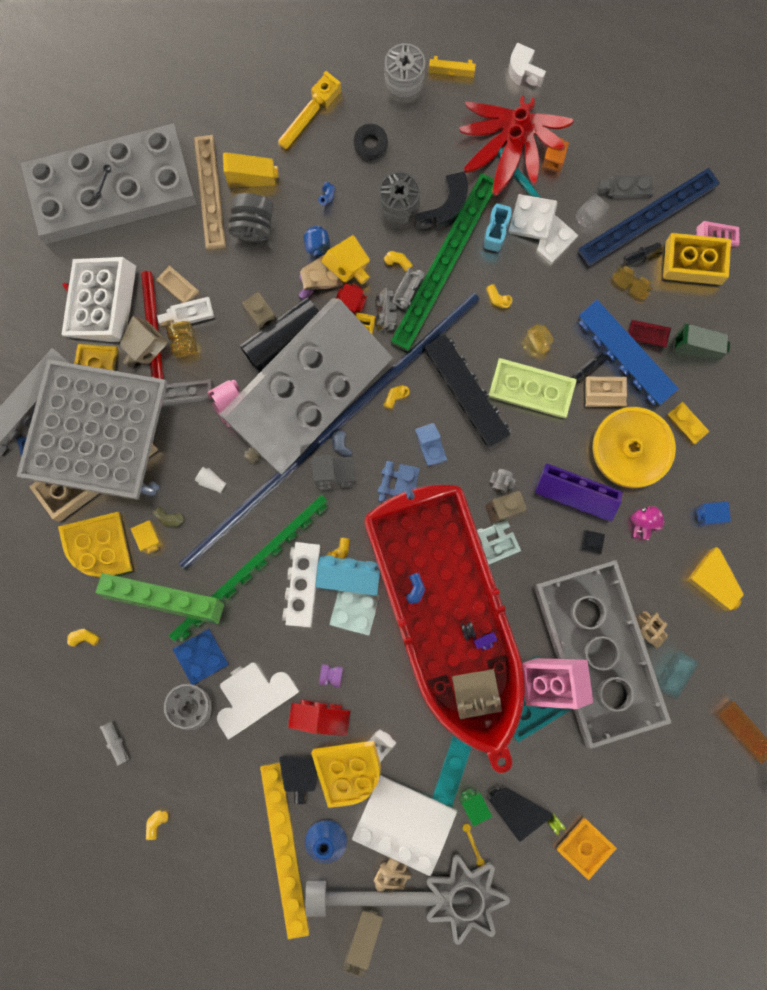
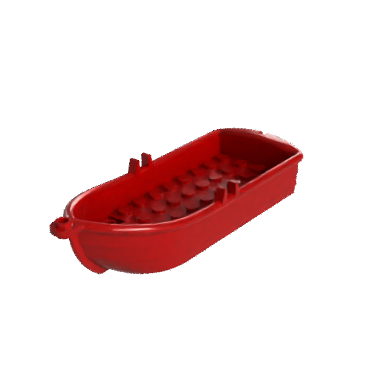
M431 485L412 489L415 496L413 500L407 498L406 492L400 493L369 512L365 517L364 523L420 692L431 712L450 733L467 745L487 753L490 764L496 772H508L513 762L508 745L516 732L524 705V670L520 653L505 613V605H502L499 596L500 591L496 587L465 494L457 485ZM419 572L425 592L419 603L410 604L406 599L407 594H410L413 588L409 576ZM468 621H471L476 639L494 632L497 641L493 642V647L482 651V648L476 649L473 638H469L467 642L465 641L460 624L466 625ZM494 669L502 712L460 719L452 676ZM500 758L505 759V764L502 766L498 765Z

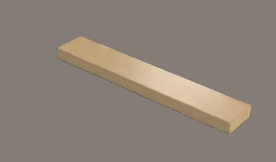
M214 136L194 137L206 249L226 248Z

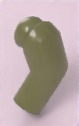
M161 506L153 511V514L165 527H177L184 520L180 513L166 514Z

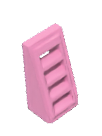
M703 221L697 226V236L713 237V231H715V237L721 238V232H723V238L729 239L728 232H731V247L739 246V227L707 221Z

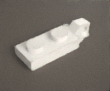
M209 297L170 306L166 310L167 313L157 315L160 326L170 325V327H179L215 318Z

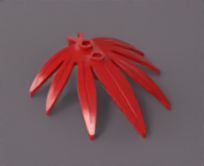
M524 96L520 98L521 107L515 110L466 101V107L473 113L495 120L481 121L459 127L460 133L470 136H484L502 129L503 131L488 142L464 167V171L469 173L486 165L507 142L495 174L493 195L496 196L513 177L522 155L523 146L525 145L527 172L531 183L535 185L539 175V155L534 135H537L540 141L547 147L562 151L565 149L563 142L547 128H567L573 125L574 120L556 115L530 113L535 107V100L531 98V102L525 104Z

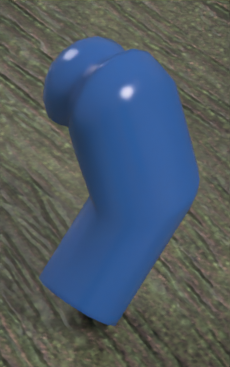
M325 182L324 186H322V191L325 194L318 198V202L321 205H326L333 199L335 186L329 182Z

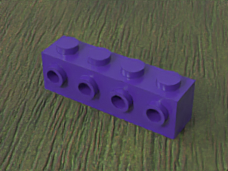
M548 463L543 468L535 493L540 494L542 497L556 500L563 505L572 506L582 512H588L609 521H613L623 492Z

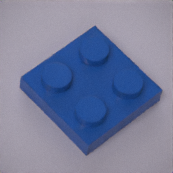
M210 629L172 649L191 685L197 684L229 665Z

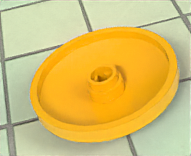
M626 407L611 413L602 421L594 435L593 456L599 470L611 482L622 487L643 488L654 484L669 471L675 458L676 444L671 428L662 417L645 408Z

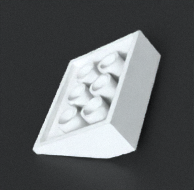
M123 257L73 259L62 336L105 342H121L128 327L136 265Z
M380 775L377 787L371 793L354 831L352 840L431 876L457 810Z

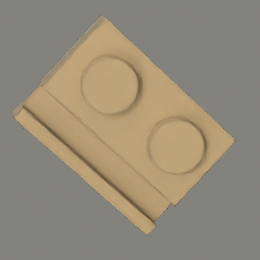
M627 377L585 378V407L627 406Z

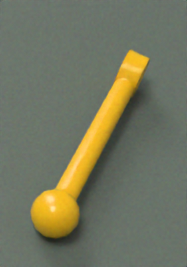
M465 823L462 829L467 833L477 858L476 863L480 867L485 864V861L478 852L470 832L471 826Z

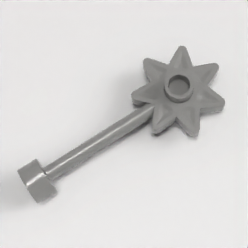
M456 854L452 858L450 877H427V885L433 892H327V881H307L305 909L306 917H326L327 906H433L427 912V920L429 922H451L454 942L459 945L472 927L493 937L496 931L490 912L509 904L510 899L507 894L490 887L495 870L491 862L471 872L460 855Z

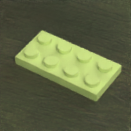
M499 358L489 398L566 419L577 379Z

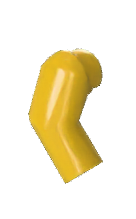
M495 284L486 287L493 305L508 308L512 304V297L510 295H499Z
M156 811L148 818L146 823V840L157 839V827L161 823L168 821L167 812Z

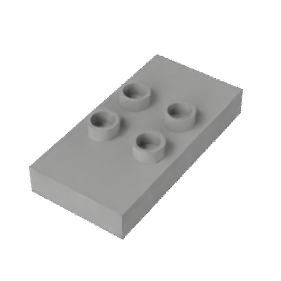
M332 298L219 416L275 471L283 474L393 357L340 299Z

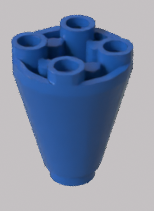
M321 820L314 823L308 829L305 837V848L308 855L313 860L323 864L337 861L344 854L347 847V836L344 829L338 822L332 820ZM321 844H326L328 846V849H326L325 852L322 848H320Z

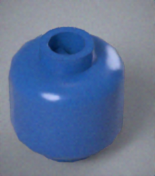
M322 226L310 227L303 235L306 252L314 254V257L325 255V252L331 247L328 231L323 229Z

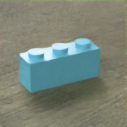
M330 555L320 556L315 587L377 596L380 569L378 563L373 561L363 562L352 558L341 559Z

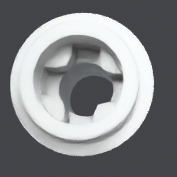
M202 467L195 478L198 485L221 493L226 485V482L221 480L209 467L208 469Z

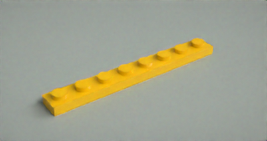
M280 762L260 766L287 936L288 939L309 936L310 932L306 917L298 859Z

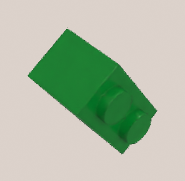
M469 788L461 793L462 797L459 800L473 827L492 818L478 789L473 790V788Z

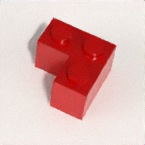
M301 700L300 703L291 704L288 728L314 734L347 736L350 711L343 710V705L330 704L329 708L326 703L314 702L313 705V701Z

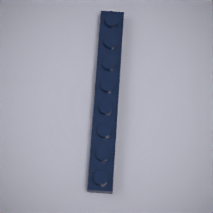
M707 168L578 249V252L586 264L591 266L713 190L720 182L710 168Z

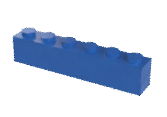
M598 300L593 302L579 315V325L585 331L590 330L594 335L592 339L598 346L603 345L607 349L605 352L612 361L616 359L620 363L619 369L626 376L630 374L634 379L632 383L638 390L643 389L648 394L646 398L653 406L655 404L660 406L679 389Z

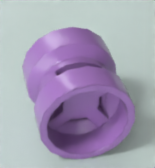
M322 664L319 685L326 686L330 683L333 687L340 688L343 667L337 666L330 669L329 665Z

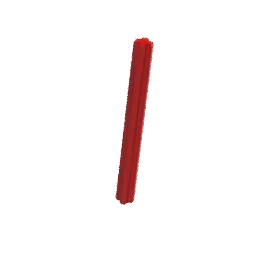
M151 271L141 272L145 319L158 331L153 275ZM159 352L150 362L151 377L163 379L161 353Z

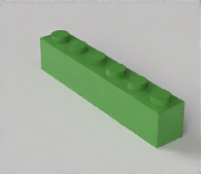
M104 573L101 574L95 592L105 599L214 624H219L224 604L217 598Z

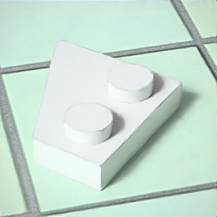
M554 215L548 240L540 239L536 253L551 265L577 239L578 235Z

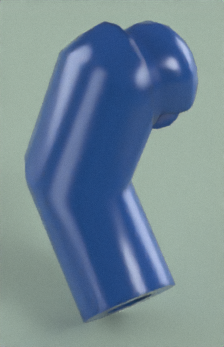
M418 572L409 576L413 588L411 593L407 594L406 599L410 604L419 603L425 592L424 584Z

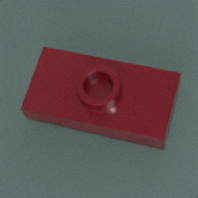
M631 320L628 333L636 342L667 348L671 328Z

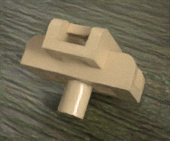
M642 612L636 619L643 640L646 639L657 649L668 637L664 631L668 624L662 621L657 612L652 616L648 612Z
M392 858L388 862H383L373 880L377 891L383 892L385 889L388 892H394L395 889L404 890L407 879H410L412 876L410 871L406 869L407 865Z

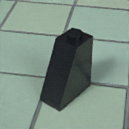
M497 785L488 792L490 795L487 799L519 842L553 817L549 810L505 785L501 787Z

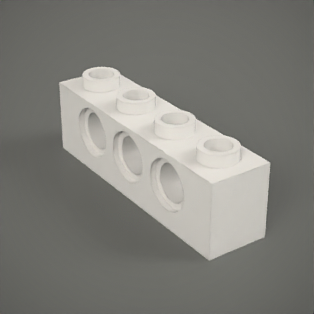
M295 542V547H291L290 559H293V566L289 567L287 577L291 582L290 588H286L285 600H288V607L284 608L282 619L286 621L285 625L312 628L317 567L321 552L320 545ZM303 559L309 561V567L306 570H301L298 567L299 562ZM299 580H305L307 587L299 591L296 588V583ZM297 600H302L305 604L302 611L294 610L293 605Z

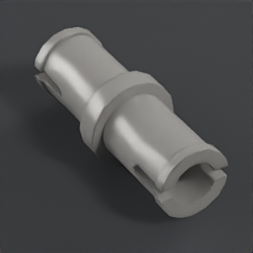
M111 721L99 727L107 741L106 747L107 749L110 748L116 764L120 765L128 761L130 758L121 743L123 742L122 737L119 738L113 722Z

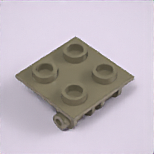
M494 669L452 676L460 719L502 712Z

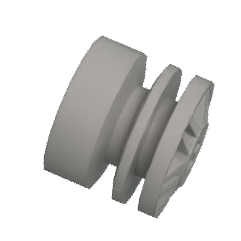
M401 43L389 49L384 63V81L387 89L398 97L407 98L414 96L424 85V54L418 47L408 43Z
M181 684L173 688L166 696L164 702V714L167 720L174 727L184 730H196L204 726L210 719L213 711L209 694L202 688L191 684ZM189 702L190 704L195 705V708L192 709V713L185 710V708L188 707Z

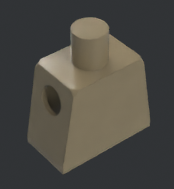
M259 292L242 302L243 310L258 331H261L277 319ZM268 320H271L270 323H268L267 325H264L265 322H267Z
M133 316L120 342V346L127 353L122 362L130 368H133L136 362L149 364L165 347L168 341L146 319Z
M521 491L499 497L485 505L492 525L493 523L502 522L528 513Z

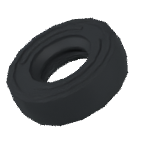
M364 124L354 134V149L358 155L365 159H377L387 149V134L377 124ZM368 135H373L378 139V144L373 148H368L363 144L364 138Z

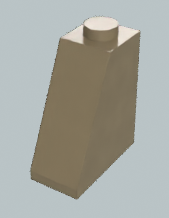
M373 910L361 912L342 971L363 977L368 970L383 919L378 916L379 913Z

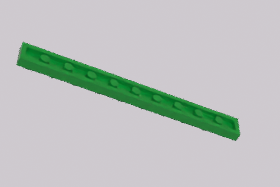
M483 173L480 174L463 209L454 222L391 339V344L409 352L493 195V178Z
M321 494L211 597L217 598L219 601L231 598L237 592L236 588L240 584L245 585L252 578L251 574L256 569L260 571L266 566V560L271 555L275 557L282 551L281 546L285 542H292L297 537V531L301 528L306 529L313 522L311 519L316 514L321 515L328 508L326 506L328 500ZM187 618L168 636L174 642L179 640L183 642L190 636L191 633L189 631L194 626L198 628L205 621Z

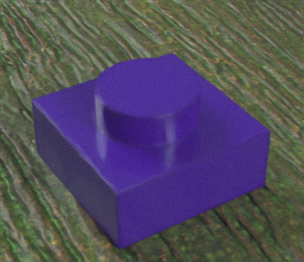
M494 632L473 640L476 649L482 648V651L493 647V642L497 641Z

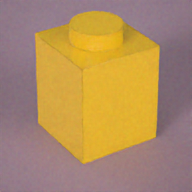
M148 520L130 528L141 552L150 554L159 550L158 546L163 545L152 521Z

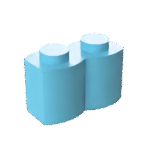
M498 203L493 207L484 238L485 249L499 252L502 248L511 218V207Z

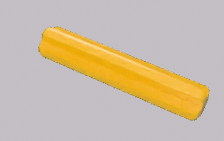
M311 100L279 139L278 142L282 148L287 149L319 110L318 102Z

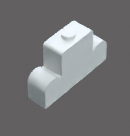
M251 663L243 669L240 666L230 673L232 675L230 678L220 684V688L232 707L222 709L217 715V722L227 739H231L301 691L292 677L285 672L274 674L269 682L257 663Z

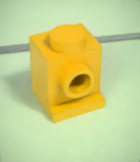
M325 71L322 78L311 89L313 100L327 108L341 93V82Z

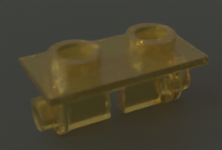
M619 266L618 269L621 272H615L613 275L614 283L624 289L631 283L633 286L629 292L639 299L643 298L645 300L649 294L646 290L648 288L653 289L650 286L652 282L643 276L640 279L633 275L635 271L627 266L623 268Z

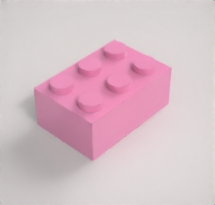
M536 658L522 663L525 679L526 706L579 709L593 703L588 660Z

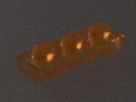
M731 701L717 716L760 764H763L767 760L766 736L734 701Z

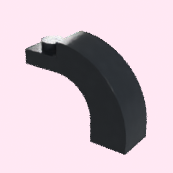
M465 171L446 175L445 187L448 199L437 209L415 213L414 221L416 228L426 229L435 224L437 231H440L456 221L467 199L468 182Z

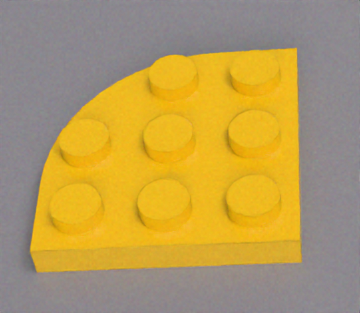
M120 512L58 526L64 553L69 562L81 572L99 578L102 573L117 576L133 572Z
M375 741L313 749L311 754L328 808L354 805L362 802L377 787L381 774V763Z

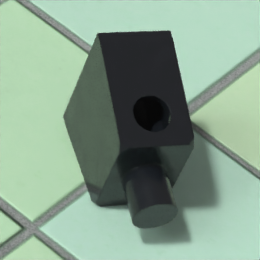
M281 755L279 761L285 792H294V804H307V791L316 790L318 778L312 755Z

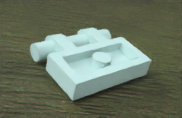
M507 520L493 523V526L486 529L480 528L477 530L489 565L521 551L514 533L505 535L503 531L510 527ZM497 533L499 538L488 542L486 537Z

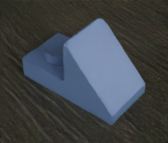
M434 423L415 429L427 466L430 467L447 461L441 443V436Z

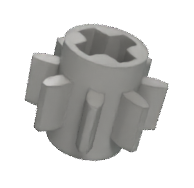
M499 469L498 473L493 472L490 483H493L492 488L501 493H507L508 489L512 490L516 479L512 478L513 473L504 469Z

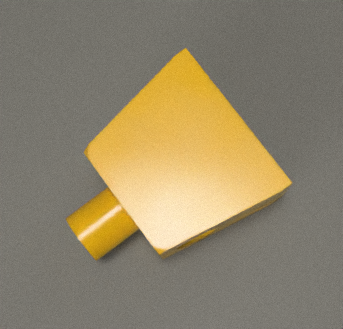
M354 235L329 249L321 260L343 282H347L355 277L362 285L370 278L364 270L369 264L370 259Z

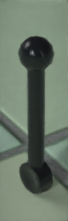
M108 164L103 166L104 173L97 191L94 192L96 199L101 198V191L106 177L111 172V166Z

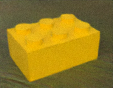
M671 233L665 242L663 279L722 285L729 278L731 239Z

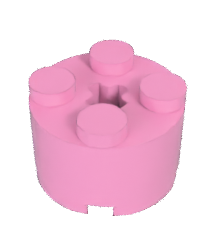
M228 380L207 392L209 399L213 398L215 401L212 406L218 416L239 395L240 388L235 380Z

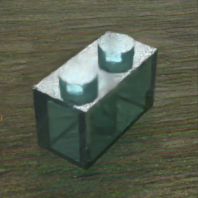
M674 652L657 680L661 692L670 698L678 699L699 663L682 652Z

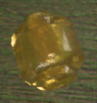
M537 324L526 331L527 335L524 337V340L532 353L540 352L542 355L552 349L550 345L554 342V338L547 326Z

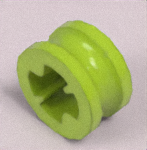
M553 813V817L547 823L558 836L559 831H564L565 827Z

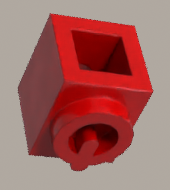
M345 283L343 289H339L336 299H340L356 316V313H362L368 296L364 295V290L360 286Z

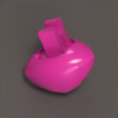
M655 506L641 508L630 517L632 523L635 524L633 537L640 538V534L643 532L642 539L649 540L651 530L660 531L665 524L661 510Z

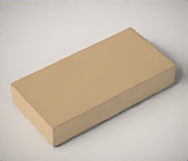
M170 265L156 279L161 286L181 303L192 301L199 294V291Z

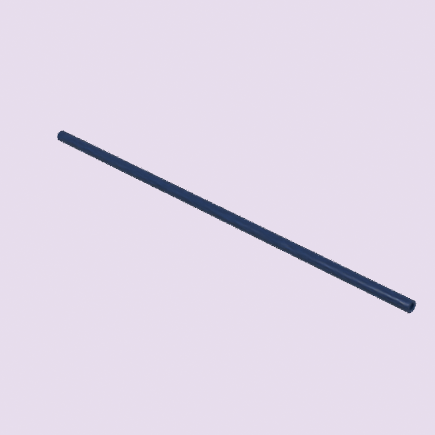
M473 292L335 418L283 474L275 473L179 561L180 566L186 570L329 439L334 432L341 428L425 350V346L439 338L480 300L478 295Z

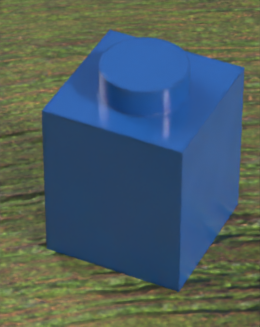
M729 502L704 503L698 506L697 520L700 521L701 526L723 525L731 522Z

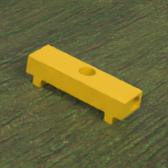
M434 56V59L429 61L428 73L474 78L476 64H473L470 59L468 63L438 60V56Z

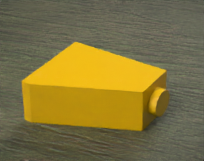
M223 153L224 174L229 188L274 186L275 178H279L278 166H274L273 159Z
M718 547L710 549L688 577L687 581L725 612L732 609L736 610L742 603L740 599L744 594L721 550Z

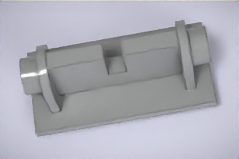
M409 267L391 302L407 312L425 278L424 272L421 270L416 272Z
M387 288L381 290L375 299L376 306L378 307V314L376 316L378 332L387 328V331H395V327H397L396 313L390 312V310H396V305L391 302L395 294L394 291H387Z

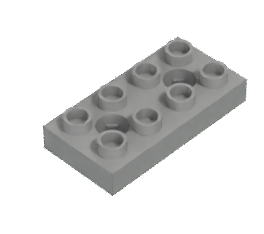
M617 560L535 585L534 589L557 659L588 660L593 703L579 709H574L585 746L592 749L671 724ZM583 599H589V601L594 602L599 607L600 618L593 627L581 624L576 618V608ZM614 679L616 682L623 684L627 691L626 701L622 706L615 709L606 704L602 696L605 685Z

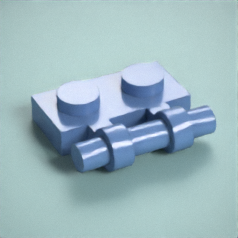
M386 461L385 469H382L381 473L383 479L381 486L378 488V501L385 502L387 495L394 497L403 492H406L409 500H413L414 494L412 489L416 488L420 468L400 464L399 471L397 472L393 471L394 463ZM391 478L397 479L395 489L389 488Z

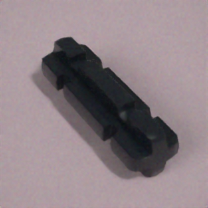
M599 352L594 358L583 365L580 371L577 370L572 375V378L577 379L576 383L582 382L599 365H602L607 360V357L604 353Z

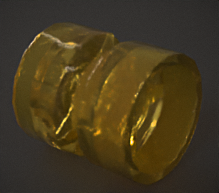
M181 321L166 327L168 339L172 341L170 348L174 357L188 356L198 351L196 340L192 337L194 332L191 322Z

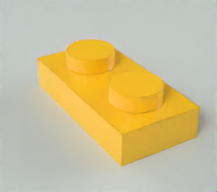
M683 402L666 415L692 446L710 432Z

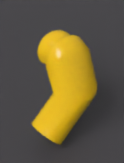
M390 251L384 257L387 265H392L394 262L399 263L405 272H407L409 267L413 268V265L403 253Z
M405 385L391 388L383 406L392 409L396 400L405 398L410 394V389Z
M340 537L339 548L328 552L327 555L345 559L348 555L350 539Z
M80 629L68 635L67 643L74 647L79 642L86 641L95 646L100 637L86 629Z

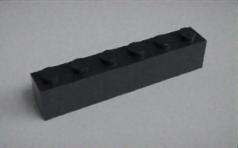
M445 334L425 346L424 352L489 451L509 439L511 429L506 421L502 422L498 416L500 415L498 408L489 402L487 391L479 387L477 383L478 378L473 371L470 372L466 367L468 364L462 354L459 355L455 350L457 346L453 339H448Z

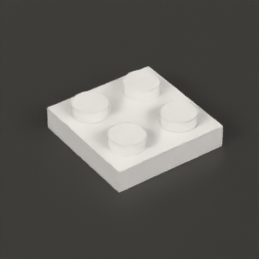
M519 194L509 233L547 241L558 205L557 201Z

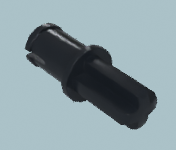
M659 242L645 248L640 247L639 251L624 256V263L626 266H630L641 261L647 262L648 259L663 254V247Z

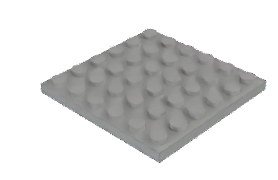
M48 360L17 477L139 500L167 381L153 377Z

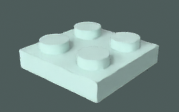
M338 591L329 625L369 636L380 595Z

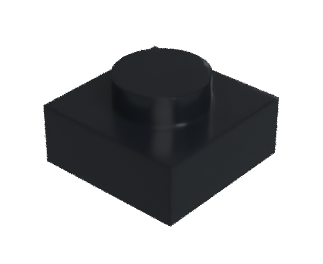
M584 530L580 551L601 555L605 534Z

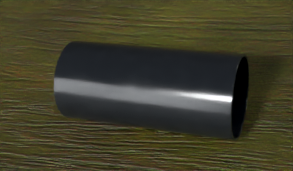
M305 298L241 344L240 348L255 370L260 373L319 311L308 298Z

